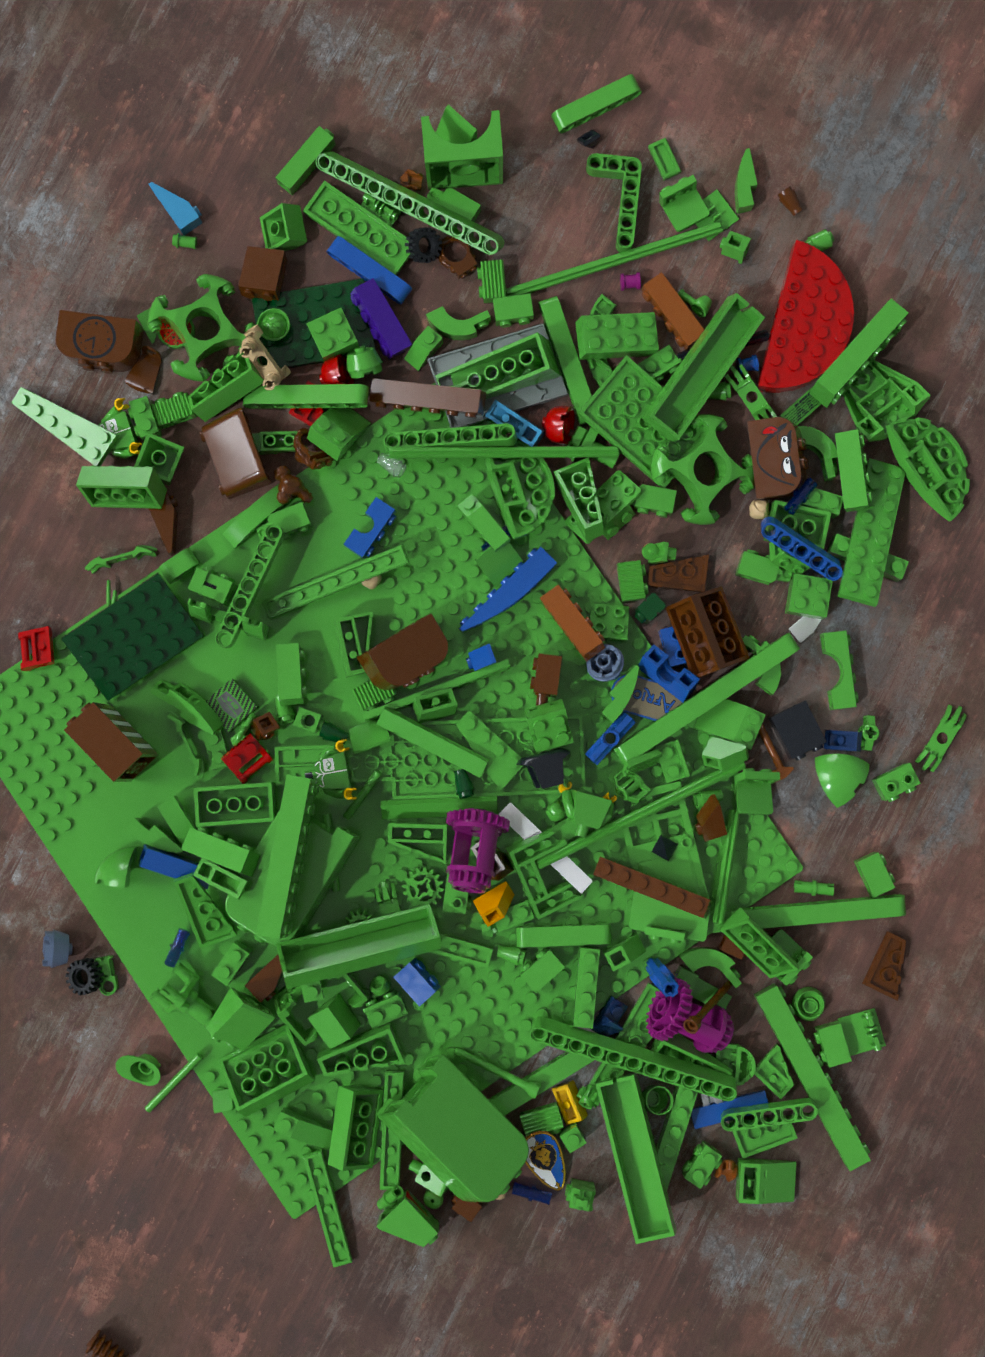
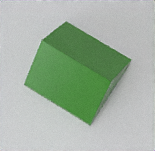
M336 994L307 1017L329 1049L351 1039L361 1025L339 994Z

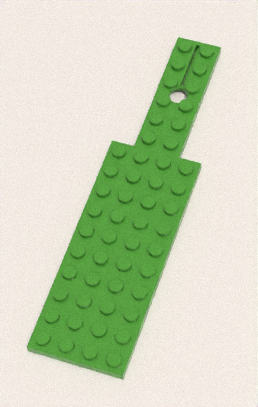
M583 715L567 716L574 743L538 753L535 751L526 717L479 719L521 758L559 748L570 751V754L563 759V785L567 787V783L571 782L572 787L570 791L573 789L586 792ZM460 720L420 723L472 750L456 726ZM390 732V742L354 754L352 744H343L344 748H350L344 752H346L351 783L367 782L372 773L378 770L381 772V776L377 781H392L393 800L459 798L456 795L454 772L462 768ZM331 745L275 747L276 786L285 785L287 774L305 778V771L315 770V765L308 763L317 761L318 755ZM525 766L517 772L501 791L486 769H484L480 778L466 771L475 789L473 791L474 796L471 797L561 793L558 790L559 785L545 789L535 788Z

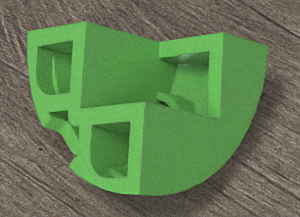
M826 754L815 757V767L820 784L827 797L837 808L850 801L856 795L854 790L860 783L864 784L870 764L858 757L847 754Z
M137 847L121 848L107 856L96 872L94 883L112 887H129L131 863L136 862Z

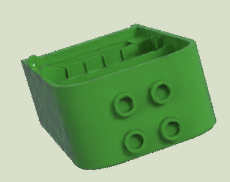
M279 810L254 853L260 854L252 876L239 875L249 881L240 900L229 894L226 898L225 909L228 916L238 924V929L245 933L250 931L255 935L254 939L261 943L267 942L276 945V943L299 938L360 840V836L345 827H337L336 830L329 827V831H327L326 824L311 816L309 822L312 824L311 833L307 835L305 842L308 843L306 855H303L302 858L304 870L298 879L300 890L298 895L295 894L294 902L297 904L295 914L291 915L290 920L293 923L291 934L282 939L256 935Z
M444 1054L428 1057L425 1060L426 1062L417 1071L421 1075L420 1079L402 1100L392 1101L378 1118L459 1199L466 1202L493 1201L501 1194H505L510 1188L509 1183L512 1179H516L522 1173L521 1168L525 1164L529 1153L527 1140Z

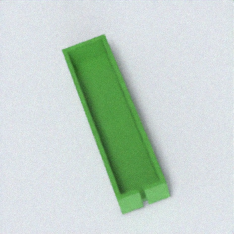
M738 293L726 298L642 417L644 421L670 442L681 438L765 318L753 306L741 311V309L748 307L749 303Z
M288 774L286 776L256 935L282 939L291 934L293 923L290 922L291 915L295 914L297 905L294 902L295 894L298 895L300 890L298 879L304 870L302 858L303 855H306L308 843L305 842L307 835L311 833L312 824L309 822L310 817L314 815L316 807L313 801L314 796H317L319 792L317 780Z
M428 904L276 943L286 989L439 950L441 949V938L431 906Z
M637 1073L619 1076L617 1079L615 1077L596 1083V1088L635 1243L639 1244L675 1236L677 1228Z

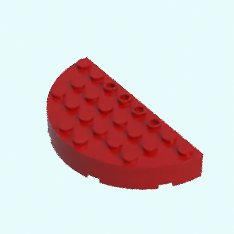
M796 240L792 246L757 382L760 392L780 393L794 391L815 382L845 350L852 332L854 305L849 285L843 273L826 254L814 246Z

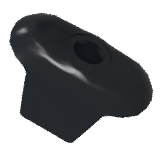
M559 748L521 758L516 765L527 768L535 788L545 789L564 783L563 759L570 754V751Z

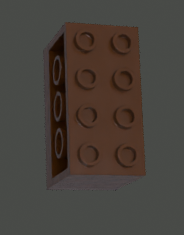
M722 586L692 595L665 607L689 671L696 677L705 676L750 658Z

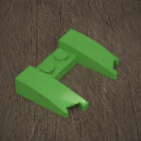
M190 598L188 600L189 613L193 618L212 623L213 617H215V621L222 623L226 611L213 608L206 603L194 601ZM236 616L232 617L229 622L236 626L238 618ZM243 616L242 630H244L245 634L266 641L270 626Z
M552 830L532 836L505 848L528 897L527 900L533 914L538 920L582 898L580 894H576L577 889L568 881L549 889L545 888L534 861L567 845L564 839L558 841L552 835L555 832Z

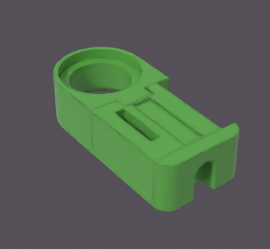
M113 955L98 957L94 961L99 963L97 967H102L100 973H104V976L101 977L104 980L103 983H100L102 986L99 989L106 996L114 994L119 988L117 974L114 975L113 960H111L114 957ZM106 981H111L114 984L113 991L108 992L104 989Z

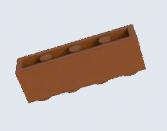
M661 272L643 285L642 296L646 302L650 301L653 305V311L657 317H661L664 320L665 328L670 333L673 332L677 344L681 348L684 347L685 350H688L695 344L704 328Z
M557 585L540 597V600L587 662L605 649L603 644L605 639L599 631L595 633L592 629L594 625L588 617L584 618L581 612L583 611L577 602L572 603L570 600L572 596L567 589L564 588L562 590Z

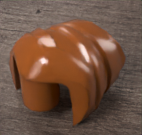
M407 169L400 177V182L403 187L409 190L421 191L423 174Z
M731 1159L722 1160L714 1176L719 1178L721 1174L725 1175L727 1182H730L737 1177L738 1166Z

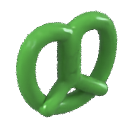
M251 713L247 720L242 721L239 732L230 739L233 746H237L243 735L248 731L250 724L256 716L255 713Z

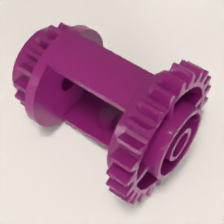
M469 808L447 812L446 824L452 826L455 836L451 864L446 869V873L449 874L448 883L452 884V888L458 891L485 893L486 888L490 889L491 880H494L496 876L493 868L497 839L502 833L506 834V832H509L510 821L505 817L482 809ZM472 836L480 837L476 866L468 865Z
M675 977L674 979L679 985L677 995L666 997L661 990L655 992L656 997L651 999L653 1003L648 1006L650 1011L646 1013L649 1016L646 1019L648 1023L646 1028L649 1029L648 1033L651 1034V1037L660 1041H668L669 1037L673 1038V1035L680 1033L693 1039L694 1047L703 1053H717V1051L723 1050L729 1044L733 1036L734 1025L733 1021L730 1020L731 1016L726 1013L723 1007L715 1005L701 1021V1028L695 1034H690L684 1029L683 1023L689 1016H695L702 1008V1006L692 1002L693 996H691L692 990L689 989L690 985L686 981Z

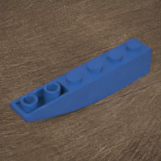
M542 547L538 550L534 548L527 555L529 559L525 563L521 561L514 568L515 573L511 577L507 575L500 582L502 586L498 590L493 589L487 595L488 600L484 604L480 602L473 610L475 613L470 618L466 616L460 622V631L463 633L482 625L515 605L557 565V562Z

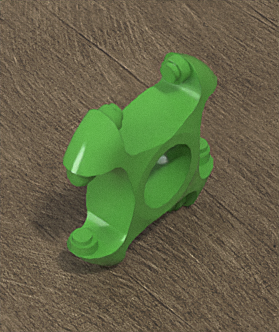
M203 274L196 279L199 287H203V289L208 288L209 292L192 304L173 310H166L165 308L169 304L166 296L160 295L156 297L149 310L147 326L152 333L160 331L162 323H166L175 331L184 344L189 361L184 364L183 361L175 360L171 363V368L175 374L183 378L200 382L210 377L206 368H197V365L203 359L224 348L232 346L241 347L242 341L245 339V335L238 332L224 315L217 297L221 293L227 296L233 295L235 293L234 286L228 280L210 274ZM199 316L209 317L218 324L219 332L212 339L206 341L198 340L192 337L187 330L189 321ZM253 322L247 324L244 332L255 326Z
M699 414L695 416L690 424L693 429L701 428L700 436L686 453L673 461L667 458L669 452L667 447L663 444L658 446L654 450L652 457L651 477L659 486L666 481L665 477L667 475L664 473L666 470L684 486L694 504V510L686 508L680 513L684 521L698 525L715 524L720 517L715 510H709V505L725 485L739 478L742 481L739 483V489L743 494H747L753 490L755 481L752 456L747 454L742 458L743 462L741 464L743 468H741L727 455L716 436V431L719 430L721 432L728 426L724 418L710 414ZM700 454L707 455L715 465V476L709 485L699 482L694 474V463Z

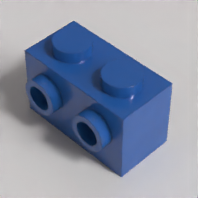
M673 627L659 630L658 633L663 651L669 655L667 660L669 666L674 667L686 664Z
M416 958L394 976V979L419 1007L441 987L437 978L430 975L426 971L425 965Z

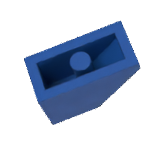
M490 644L469 652V658H466L469 669L473 668L474 671L496 664Z

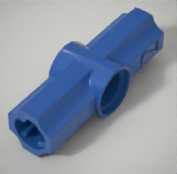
M623 711L585 755L598 765L636 722ZM607 733L615 735L614 743L609 744L605 741Z
M650 958L646 962L647 966L645 969L649 973L651 981L666 997L677 995L679 985L674 979L675 976L659 958Z

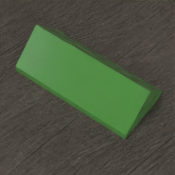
M741 907L721 925L720 930L769 978L799 970L800 967L791 956Z

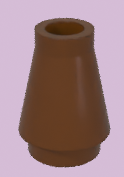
M791 186L778 194L779 201L793 216L803 210L795 189L792 190Z

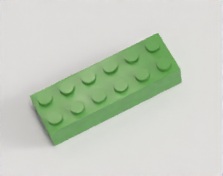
M891 298L816 381L809 394L826 408L831 403L835 405L841 398V395L852 386L856 378H859L866 370V367L876 359L880 351H883L890 343V340L901 331L907 322L905 318L909 312Z

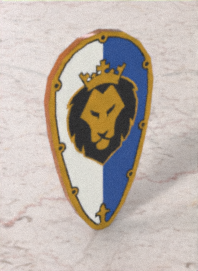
M547 1131L531 1133L525 1138L529 1147L526 1165L543 1184L554 1190H561L565 1183L566 1171L558 1140Z

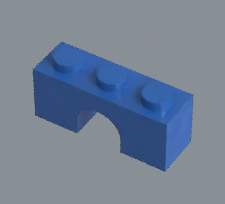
M375 497L365 512L374 521L373 529L368 533H361L354 529L344 543L346 548L362 559L372 555L375 550L374 544L377 540L379 542L386 534L385 528L387 525L391 526L397 517L395 516V509Z
M653 645L643 655L638 665L639 670L684 703L693 693L700 679L686 668L681 672L674 671L667 662L669 655Z

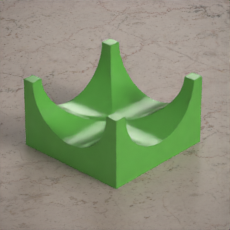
M499 110L491 111V121L485 133L477 140L467 144H454L443 140L433 130L429 116L421 117L428 190L432 187L448 189L503 184V148Z

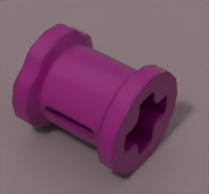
M636 272L635 275L620 273L621 291L628 288L640 290L641 280L639 272Z

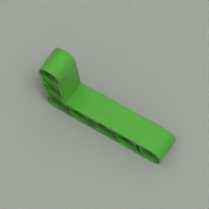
M594 153L588 157L586 171L590 176L622 180L616 249L619 253L632 249L634 243L642 168L641 161L635 157ZM596 162L599 164V167L594 168L590 164ZM615 164L618 166V169L613 170L609 166ZM633 166L637 171L632 172L628 167ZM633 185L635 189L628 190L626 186ZM631 203L633 208L628 209L624 204ZM628 221L631 223V226L624 227L622 222ZM627 240L630 244L623 246L620 241Z

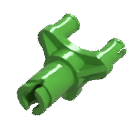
M179 962L172 972L185 981V986L181 991L178 992L167 982L161 990L157 988L150 998L163 1007V1011L167 1014L177 1011L181 1013L186 1012L207 1028L216 1012L214 1008L198 997L200 975L196 972H191Z

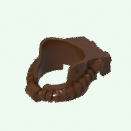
M446 236L441 239L442 244H439V247H442V251H438L440 255L437 258L441 265H444L443 267L450 268L451 273H456L458 279H464L469 272H474L477 269L476 255L473 254L472 246L452 236L450 238ZM450 242L459 243L466 249L467 254L462 261L452 262L443 254L445 246Z
M307 428L299 429L293 442L296 460L306 464V466L313 470L331 466L333 463L331 456L317 446L316 452H311L308 447L302 444V436L307 437L309 430Z

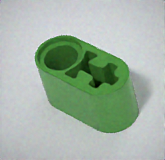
M186 548L164 562L159 569L169 584H172L196 569L200 563L191 549Z

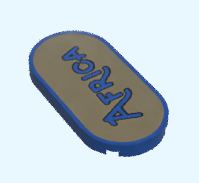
M625 675L621 676L613 683L611 690L625 677ZM638 676L634 691L623 711L656 721L682 702L654 680Z

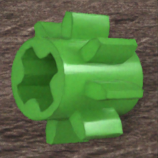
M588 1084L586 1087L582 1086L579 1089L577 1097L580 1098L579 1104L582 1107L592 1109V1107L596 1108L599 1106L600 1100L595 1086Z

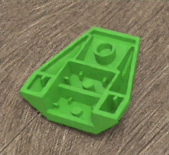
M875 360L866 367V370L859 378H856L852 386L842 394L856 429L862 435L864 434V437L869 442L886 439L888 437L886 429L888 424L906 417L907 419H913L930 398V394L918 382Z

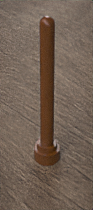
M726 981L695 1016H689L684 1021L683 1026L688 1033L695 1034L701 1028L703 1018L732 987V983Z

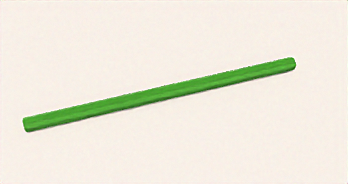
M720 222L703 226L507 288L506 296L539 291L722 233L723 228Z
M615 446L389 448V458L618 457L619 449Z
M741 762L727 769L717 770L587 834L586 838L580 837L535 860V863L539 869H542L745 769L746 765L744 762Z

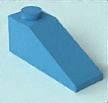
M153 182L149 183L150 188L184 236L202 224L199 218L202 214L196 206L192 207L183 198Z
M496 399L485 415L496 424L507 423L513 425L517 437L531 447H537L545 434L544 430Z

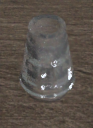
M381 453L377 459V463L393 477H401L406 469V464H404L403 460L389 458V455Z

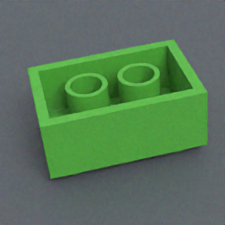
M774 500L771 503L768 517H774L824 550L832 512ZM772 525L766 526L767 531H771L775 528ZM783 536L781 540L788 541L791 537ZM805 546L798 547L800 549H806Z

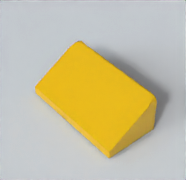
M574 1080L552 1088L566 1125L583 1121L588 1116L586 1109L579 1104L580 1098L577 1097L578 1089Z

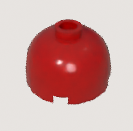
M342 354L333 356L323 363L321 374L319 375L322 385L354 384V379L346 371L345 364L347 359Z
M556 406L550 409L546 417L542 419V428H544L547 438L554 443L567 445L572 436H568L570 429L574 430L575 414L574 410H571V406Z

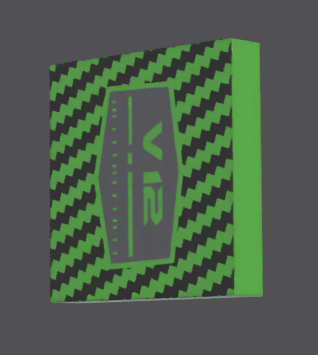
M233 678L206 700L228 732L232 731L258 707Z

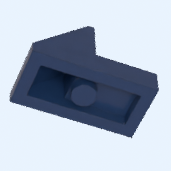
M825 730L827 742L824 743V749L861 752L862 732Z
M611 996L595 1019L593 1029L591 1030L607 1037L623 1031L624 1028L618 1022L628 1006Z

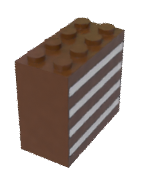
M89 702L81 709L82 713L78 717L74 716L67 722V727L64 729L113 782H131L159 755L112 705Z

